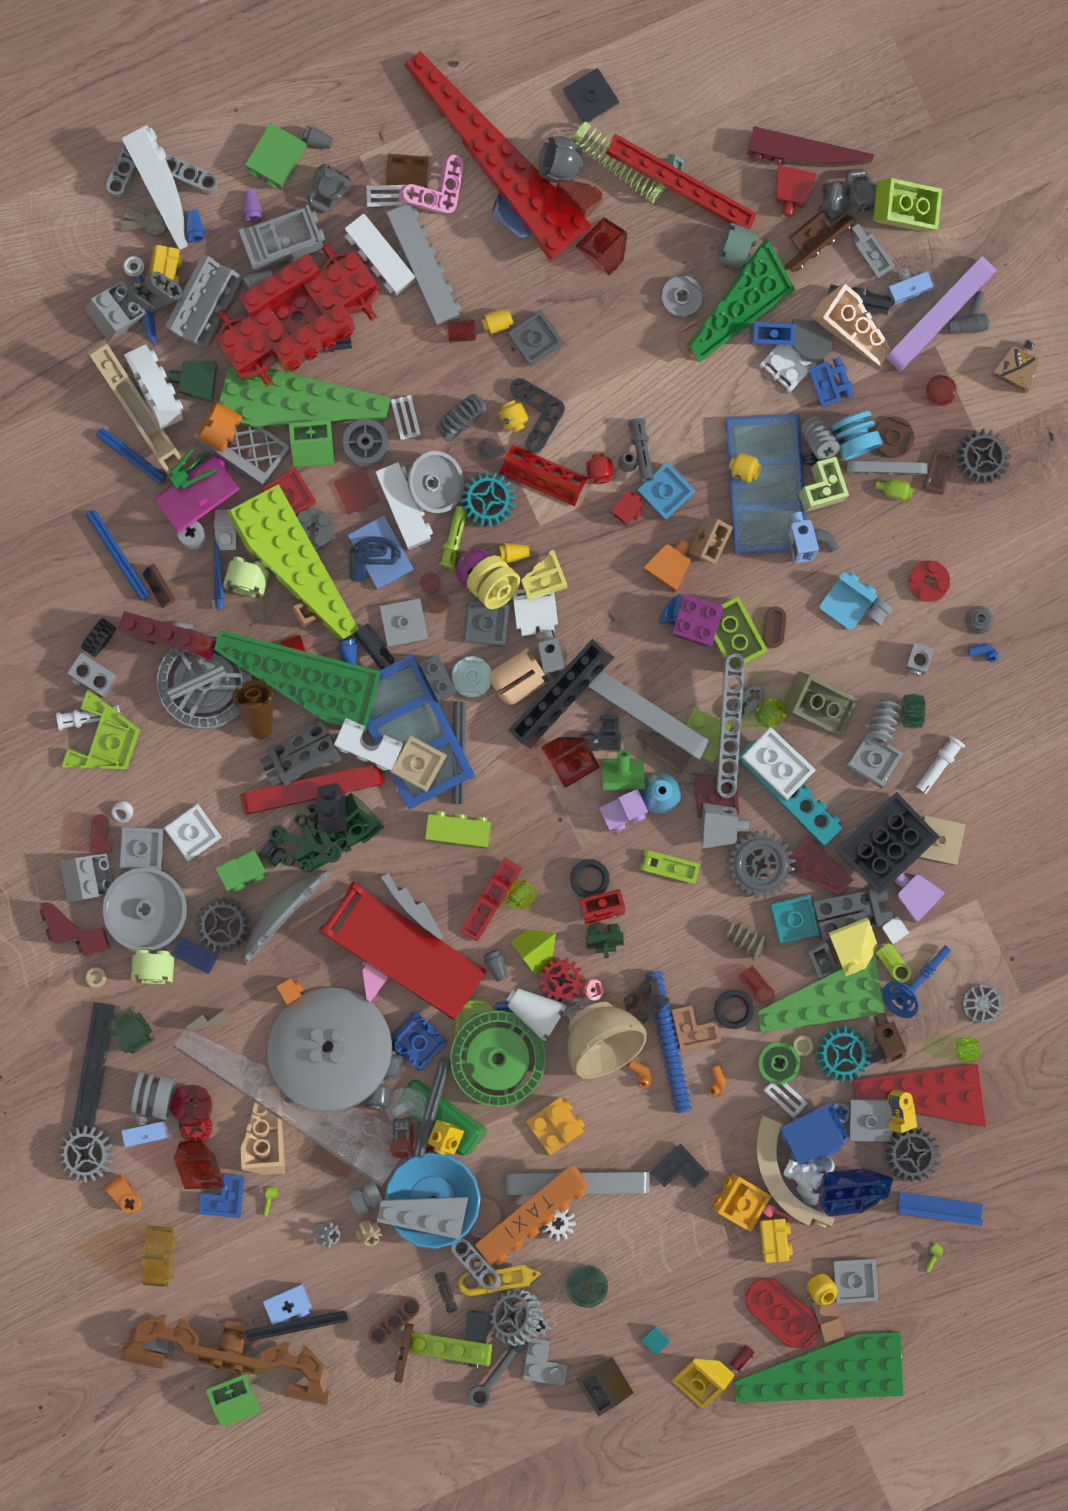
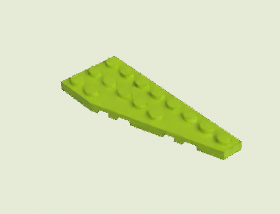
M279 484L227 512L246 548L262 560L261 563L265 567H269L277 575L276 578L298 600L301 599L308 606L307 608L312 613H315L339 640L348 637L359 629Z

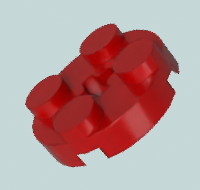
M927 560L918 563L912 569L909 575L908 586L915 598L926 602H935L941 599L949 589L950 576L947 569L939 562ZM926 576L934 578V586L930 587L929 584H924Z

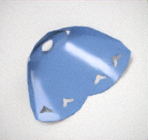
M498 193L493 205V218L519 237H526L532 234L530 230L527 231L523 226L524 222L519 215H515L511 210L512 206L508 200L503 199Z

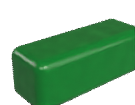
M417 1079L411 1080L397 1102L403 1111L420 1124L431 1088ZM441 1096L432 1130L436 1120L450 1123L463 1130L464 1133L456 1153L461 1156L471 1154L486 1135V1127Z

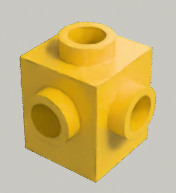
M436 1120L427 1143L435 1147L434 1151L439 1154L445 1155L447 1152L455 1155L464 1131L450 1123Z

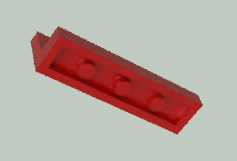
M513 444L504 459L499 473L574 507L588 478ZM515 453L521 456L523 459L515 458L512 456V454ZM532 463H538L541 467L533 466ZM551 471H556L560 475L556 476L552 474ZM574 479L581 483L580 485H577L572 483L570 480Z

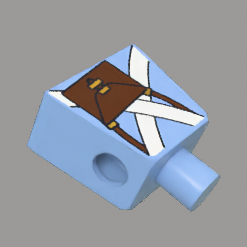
M803 512L792 513L790 515L792 524H790L788 529V537L793 562L798 564L814 561L819 547L812 521H804Z

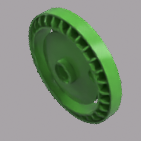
M491 1011L472 1018L459 1030L451 1048L450 1062L454 1079L466 1095L484 1105L507 1106L523 1100L537 1087L544 1073L546 1056L542 1039L516 1014L505 1011ZM505 1022L512 1024L509 1029L503 1027L486 1029L472 1040L469 1047H463L468 1036L486 1023ZM515 1027L522 1030L520 1035L513 1031ZM526 1035L532 1044L535 1059L529 1079L520 1087L518 1082L524 1077L529 1066V1051L523 1040V1037ZM462 1051H467V1060L461 1059ZM498 1052L504 1056V1061L500 1065H496L492 1061V1056ZM462 1063L474 1066V1072L471 1076L477 1083L488 1089L503 1090L505 1095H490L476 1089L466 1078ZM515 1086L516 1091L509 1094L507 1089Z

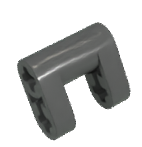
M156 271L146 276L145 284L136 282L129 286L127 294L132 302L140 305V307L150 313H156L182 297V289L176 282Z

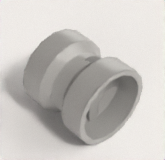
M876 598L873 602V607L868 609L864 615L876 625L881 626L885 621L884 618L886 615H890L893 608L880 598Z

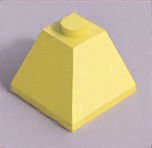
M868 917L829 932L845 976L857 973L867 967L878 948Z

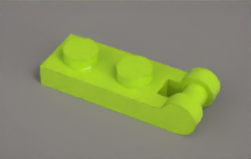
M644 849L643 863H640L639 870L696 884L700 868L699 863ZM652 858L658 860L657 867L650 866Z

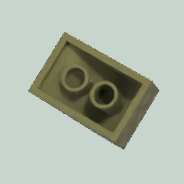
M798 671L781 709L842 737L859 699L809 674Z

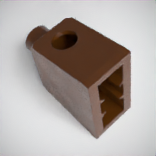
M885 1013L873 1017L877 1026L874 1029V1035L885 1063L889 1064L906 1057L907 1050L895 1022H888ZM889 1033L891 1037L886 1038L883 1034Z

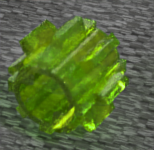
M971 1036L960 1038V1041L956 1042L959 1060H965L966 1063L975 1061V1057H980L977 1038L971 1039Z

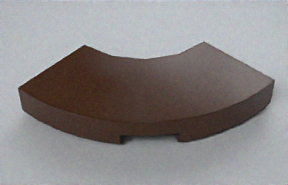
M405 1324L395 1372V1382L402 1383L414 1324Z

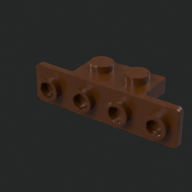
M818 212L789 236L799 254L785 264V268L791 272L802 269L805 266V262L810 258L818 256L821 252L820 250L826 245L835 242L839 234L848 231L856 221L855 218L847 214L832 226L824 213Z

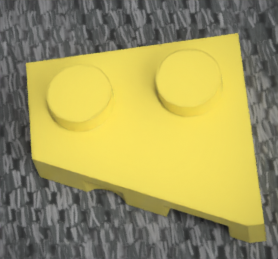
M551 550L548 556L521 580L528 601L568 588L554 550Z

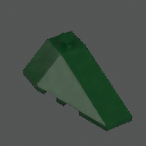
M350 793L347 796V830L329 834L332 842L338 843L341 846L342 852L345 851L347 853L352 850V846L359 842L365 843L369 841L384 825L363 801ZM317 832L314 836L315 840L323 845L319 832ZM333 849L329 850V855L331 856L333 854ZM313 851L297 861L300 863L304 859L311 860L321 853ZM325 861L313 868L312 871L325 865L328 862ZM308 862L304 865V867L307 869L309 867Z

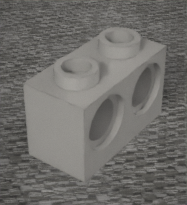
M80 653L67 673L72 676L70 681L78 686L84 684L89 687V691L102 697L106 696L118 678L115 674L83 653ZM81 666H87V675L80 677L78 669ZM99 677L105 678L106 681L102 688L95 686V681Z

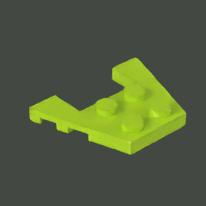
M87 690L81 709L100 715L101 719L89 755L68 748L62 767L127 769L141 729L92 691Z

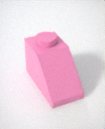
M364 961L362 963L364 966L362 972L366 998L371 1002L389 977Z

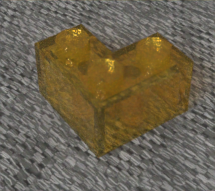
M147 1227L142 1256L143 1285L168 1287L169 1279H173L174 1266L171 1265L174 1262V1252L171 1251L176 1249L177 1236H173V1227Z

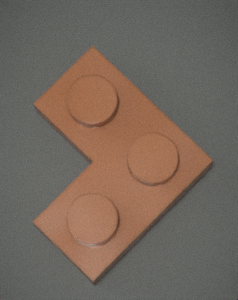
M692 1005L672 1010L680 1051L721 1042L717 1021L697 1026Z

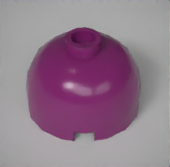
M479 548L461 553L456 565V574L461 584L467 588V580L474 567L492 555Z

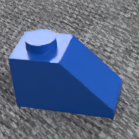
M759 322L750 324L749 344L794 345L795 324Z

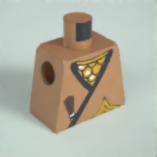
M1025 340L1021 349L1013 346L991 376L1027 393L1031 387L1039 358L1032 355L1036 344Z

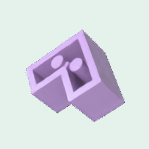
M638 789L599 807L608 830H614L615 833L625 829V824L633 821V824L644 820L646 818L645 815L648 813Z

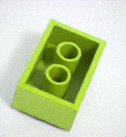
M893 178L878 180L873 222L921 232L938 230L942 189Z
M739 596L722 604L724 609L713 642L723 661L728 654L736 653L741 655L745 664L766 654L768 650ZM732 657L729 660L731 668L734 669L739 666L740 661L737 657Z
M433 811V815L428 814L425 840L488 849L491 822H487L488 819L485 817L475 816V820L467 819V815L454 814V817H447L445 812Z

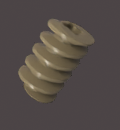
M735 917L724 933V941L727 942L729 939H732L731 946L739 943L738 951L746 948L745 955L753 953L752 960L754 961L762 954L770 940L764 943V935L757 939L758 931L750 934L751 927L748 926L743 929L744 922L736 924L737 917Z

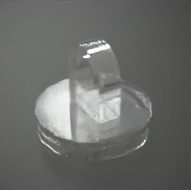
M402 1087L394 1090L390 1094L389 1103L386 1107L388 1119L394 1125L395 1119L410 1118L409 1128L416 1127L422 1122L427 1102L422 1093L415 1088Z

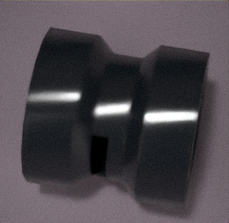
M269 839L258 856L262 859H267L270 865L275 868L287 851L284 848L277 847L276 843Z

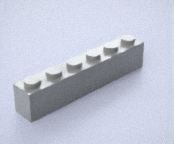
M404 204L388 211L387 217L437 328L459 319V312L462 311L457 300L453 301L451 293H453V289L449 281L445 282L443 279L444 269L441 263H436L434 256L437 254L433 245H428L426 241L428 234L424 225L420 226L417 221L420 216L416 207L412 208L411 205Z

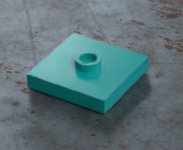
M811 895L770 904L779 945L820 935Z

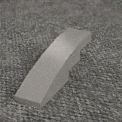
M389 873L382 876L381 878L406 912L438 939H444L424 901L416 905L406 887L399 891Z

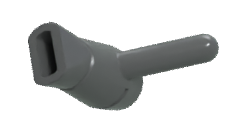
M982 291L976 293L969 316L949 321L950 335L978 333L988 330V316L986 314H979L984 297Z

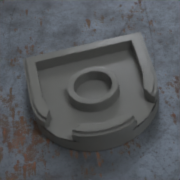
M799 319L792 320L791 324H795L794 345H791L793 350L801 356V359L808 362H818L825 358L831 351L833 334L823 328L818 322Z

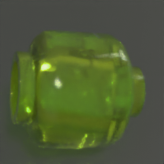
M773 698L766 699L755 711L758 724L767 729L770 727L772 729L776 728L786 717L783 702Z
M525 879L523 881L516 880L506 893V897L509 899L506 903L514 910L517 908L526 910L536 898V889Z

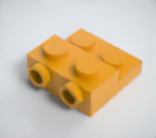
M559 1097L526 1121L549 1155H552L584 1132L582 1129L585 1126L579 1116L574 1118L570 1112L573 1108L566 1098L562 1100Z
M733 1173L725 1178L723 1182L724 1189L721 1194H717L714 1197L712 1210L751 1232L769 1202L771 1195Z

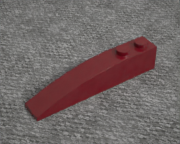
M755 126L753 127L747 155H751V158L755 160L768 159L776 165H783L785 163L806 167L861 165L871 163L874 154Z

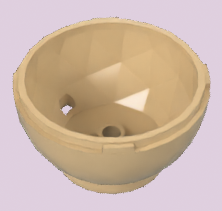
M608 1002L592 1004L578 1012L568 1025L570 1032L567 1042L568 1060L573 1072L580 1076L581 1079L605 1076L620 1069L641 1052L646 1043V1029L631 1013L615 1008Z

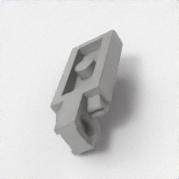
M859 223L850 229L855 237L852 240L855 244L854 246L877 279L895 268V265L873 233H870L869 230L864 232Z

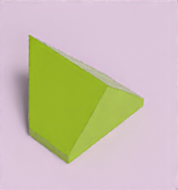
M525 930L510 943L534 974L537 975L544 969V965H550L549 960H553L556 933Z

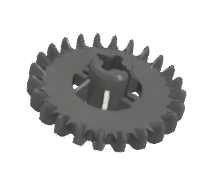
M757 830L755 837L747 833L748 840L740 837L742 844L734 843L737 851H729L734 856V858L727 859V861L733 863L732 866L727 867V870L734 871L729 878H736L737 880L733 885L741 884L739 891L742 892L744 889H747V896L753 891L756 899L759 893H762L763 898L766 899L767 892L774 897V889L782 892L780 885L788 886L785 879L793 878L788 874V871L795 870V868L789 866L795 860L788 858L793 854V851L786 852L785 850L789 844L781 845L783 838L781 837L776 841L775 833L770 838L767 835V831H764L763 836H760ZM764 849L759 856L753 853L755 850ZM765 852H767L764 859L767 867L766 869L762 868L757 877H755L758 871V866L755 862L763 859ZM770 852L775 857L776 862L769 861L768 856ZM751 853L754 856L752 865H745L746 859ZM777 864L776 870L771 876L768 873L770 865ZM746 867L753 868L754 873L752 877L747 872ZM766 873L769 876L768 879L759 880L761 874Z

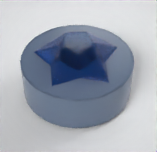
M840 1102L833 1104L841 1123L848 1121L850 1118L849 1107Z

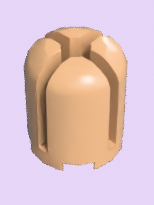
M528 647L490 672V682L501 700L506 704L513 705L549 683L548 679H542V676L545 674L533 655L528 657L526 652L530 651Z

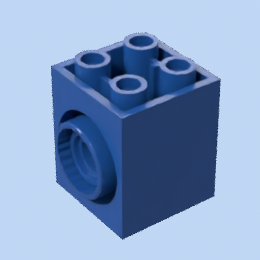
M831 1101L786 1122L781 1127L782 1131L780 1132L785 1143L788 1142L791 1150L789 1152L793 1161H797L799 1165L812 1159L815 1161L821 1160L841 1149L840 1146L849 1140Z

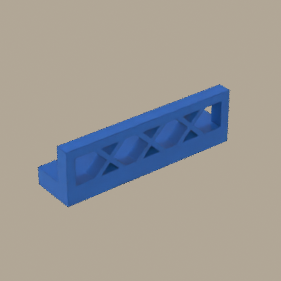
M899 1192L896 1211L899 1214L979 1226L983 1224V1219H981L983 1204Z

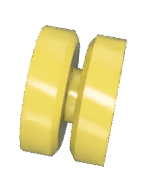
M495 555L487 557L478 563L469 574L467 580V588L488 609H496L506 604L517 592L520 585L519 575L500 556Z

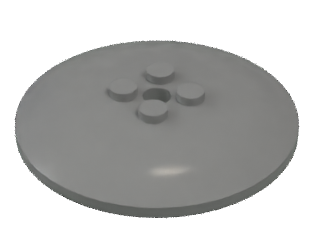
M342 988L316 989L303 994L302 997L288 1004L273 1024L267 1046L269 1068L273 1079L282 1092L295 1103L305 1108L322 1112L348 1109L367 1099L382 1083L389 1069L392 1056L391 1034L381 1012L364 996ZM331 1042L333 1043L332 1051L328 1053L323 1052V1045Z

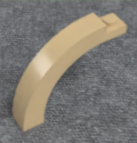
M761 1116L756 1135V1159L761 1178L768 1192L782 1209L798 1221L809 1226L813 1218L815 1219L814 1223L824 1228H826L827 1224L832 1226L835 1220L834 1217L803 1204L790 1192L784 1183L778 1168L776 1155L777 1140L782 1123Z

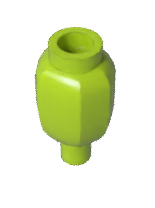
M896 479L888 480L886 483L877 481L875 489L883 490L886 496L900 501L911 500L914 488L910 487L909 483Z

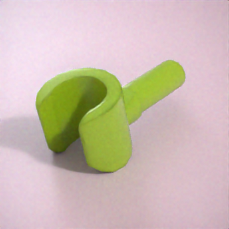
M268 1187L266 1190L264 1216H268L271 1199L278 1198L277 1187Z
M937 1242L929 1249L933 1254L925 1269L929 1273L937 1258L943 1253L942 1246Z

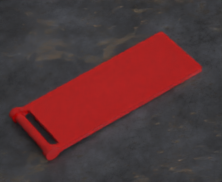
M351 882L348 886L349 890L326 924L320 927L319 933L333 940L455 1020L487 971L365 891L356 882ZM355 894L361 896L339 931L335 934L332 928Z

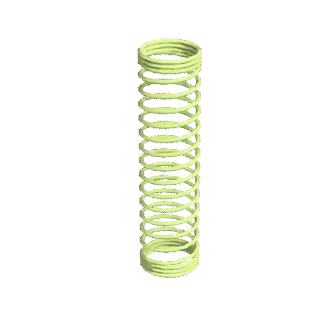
M584 122L571 140L579 146L591 125ZM595 128L591 132L589 137L586 139V141L579 147L583 146V152H586L588 150V156L593 155V160L599 158L598 164L604 162V168H607L610 165L609 172L615 170L614 176L620 174L619 179L622 180L625 178V184L631 181L630 188L636 185L635 192L642 189L640 194H646V199H648L649 202L654 203L661 195V193L664 191V186L657 184V186L654 188V190L648 197L652 187L656 183L655 181L643 193L645 186L650 180L649 178L644 182V184L639 189H637L644 175H642L637 180V182L632 185L635 177L639 172H636L627 181L631 171L633 170L632 168L621 178L624 170L627 167L626 165L618 173H616L621 162H618V164L613 169H611V167L616 159L613 158L611 162L606 165L607 160L610 157L609 155H607L600 162L609 143L607 144L605 149L595 158L597 151L599 150L600 146L604 143L607 136L603 138L599 146L591 154L590 151L595 142L601 136V132L597 135L593 143L587 149H585V146L588 143L589 139L596 131Z

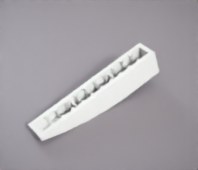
M147 125L126 135L122 140L179 250L188 246L181 201L165 160L166 153L156 143L157 137L153 129H149Z

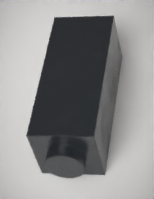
M467 1310L465 1340L487 1342V1311ZM468 1363V1367H481L478 1364Z

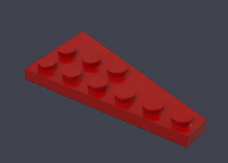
M978 1064L853 1080L855 1099H888L889 1094L893 1090L908 1092L912 1095L915 1113L986 1127Z

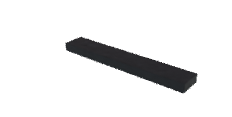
M96 1002L93 1004L73 1127L83 1128V1126H88V1129L95 1127L115 1010L114 1005Z

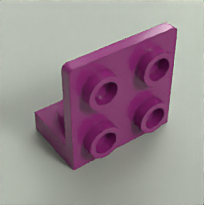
M685 594L675 625L671 627L669 635L708 648L711 647L724 607Z

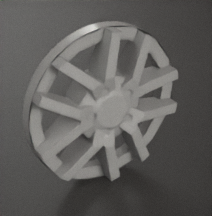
M978 984L967 990L963 997L962 1005L969 1019L977 1023H988L999 1015L1002 1000L996 989L986 984ZM982 987L988 988L990 991L984 995ZM976 988L980 989V996L976 995L974 991ZM972 992L975 999H967V997ZM994 992L996 997L990 1000L988 996ZM996 999H998V1007L991 1004ZM966 1001L974 1002V1006L966 1007ZM990 1006L997 1010L995 1014L989 1011ZM975 1009L974 1015L971 1016L968 1010ZM978 1011L982 1012L981 1020L976 1019ZM985 1013H988L991 1018L984 1020Z

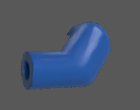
M987 643L968 647L970 657L981 655L991 663L998 660L997 650Z

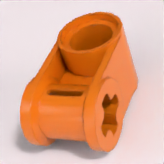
M120 1173L104 1186L107 1193L119 1205L122 1211L129 1214L140 1210L142 1201L124 1175ZM128 1200L135 1201V1203L133 1204L134 1208L127 1207V1205L129 1204Z

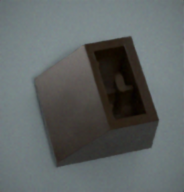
M613 1357L608 1358L576 1378L598 1417L634 1393Z

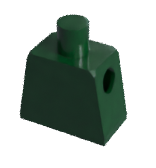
M216 361L183 362L181 371H169L168 382L179 384V392L183 395L213 403L218 364Z

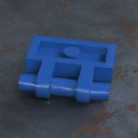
M840 356L833 359L835 367L831 369L828 361L807 368L821 407L841 401L839 392L844 391L846 398L854 396L851 389L853 387L852 383L848 380L845 372L847 370L846 365L842 363ZM834 374L839 376L841 384L836 386Z

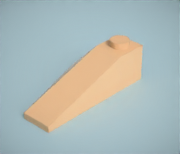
M842 284L820 302L811 317L827 331L877 366H881L891 348L881 331L876 328L871 320L872 316L864 308L860 296L846 284Z
M278 1086L259 1087L244 1142H242L241 1169L262 1175L285 1174L281 1089Z

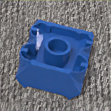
M417 1011L411 1012L391 1034L392 1046L418 1071H421L447 1043V1040Z

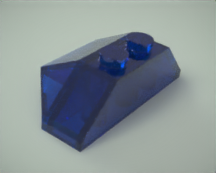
M864 1168L828 1172L821 1187L818 1204L828 1217L863 1213L875 1206L881 1199L885 1200L889 1197L893 1178Z

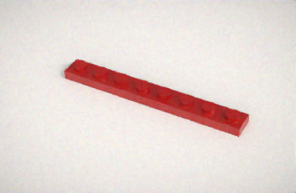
M617 134L612 136L605 154L727 223H734L748 229L751 228L757 213Z

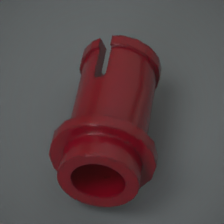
M746 1344L740 1347L741 1350L729 1363L738 1372L741 1371L750 1358L753 1359L754 1357L753 1354L755 1352Z

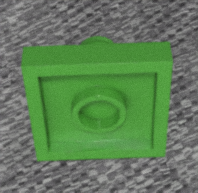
M627 750L618 751L617 759H602L603 790H645L643 759H629V752Z

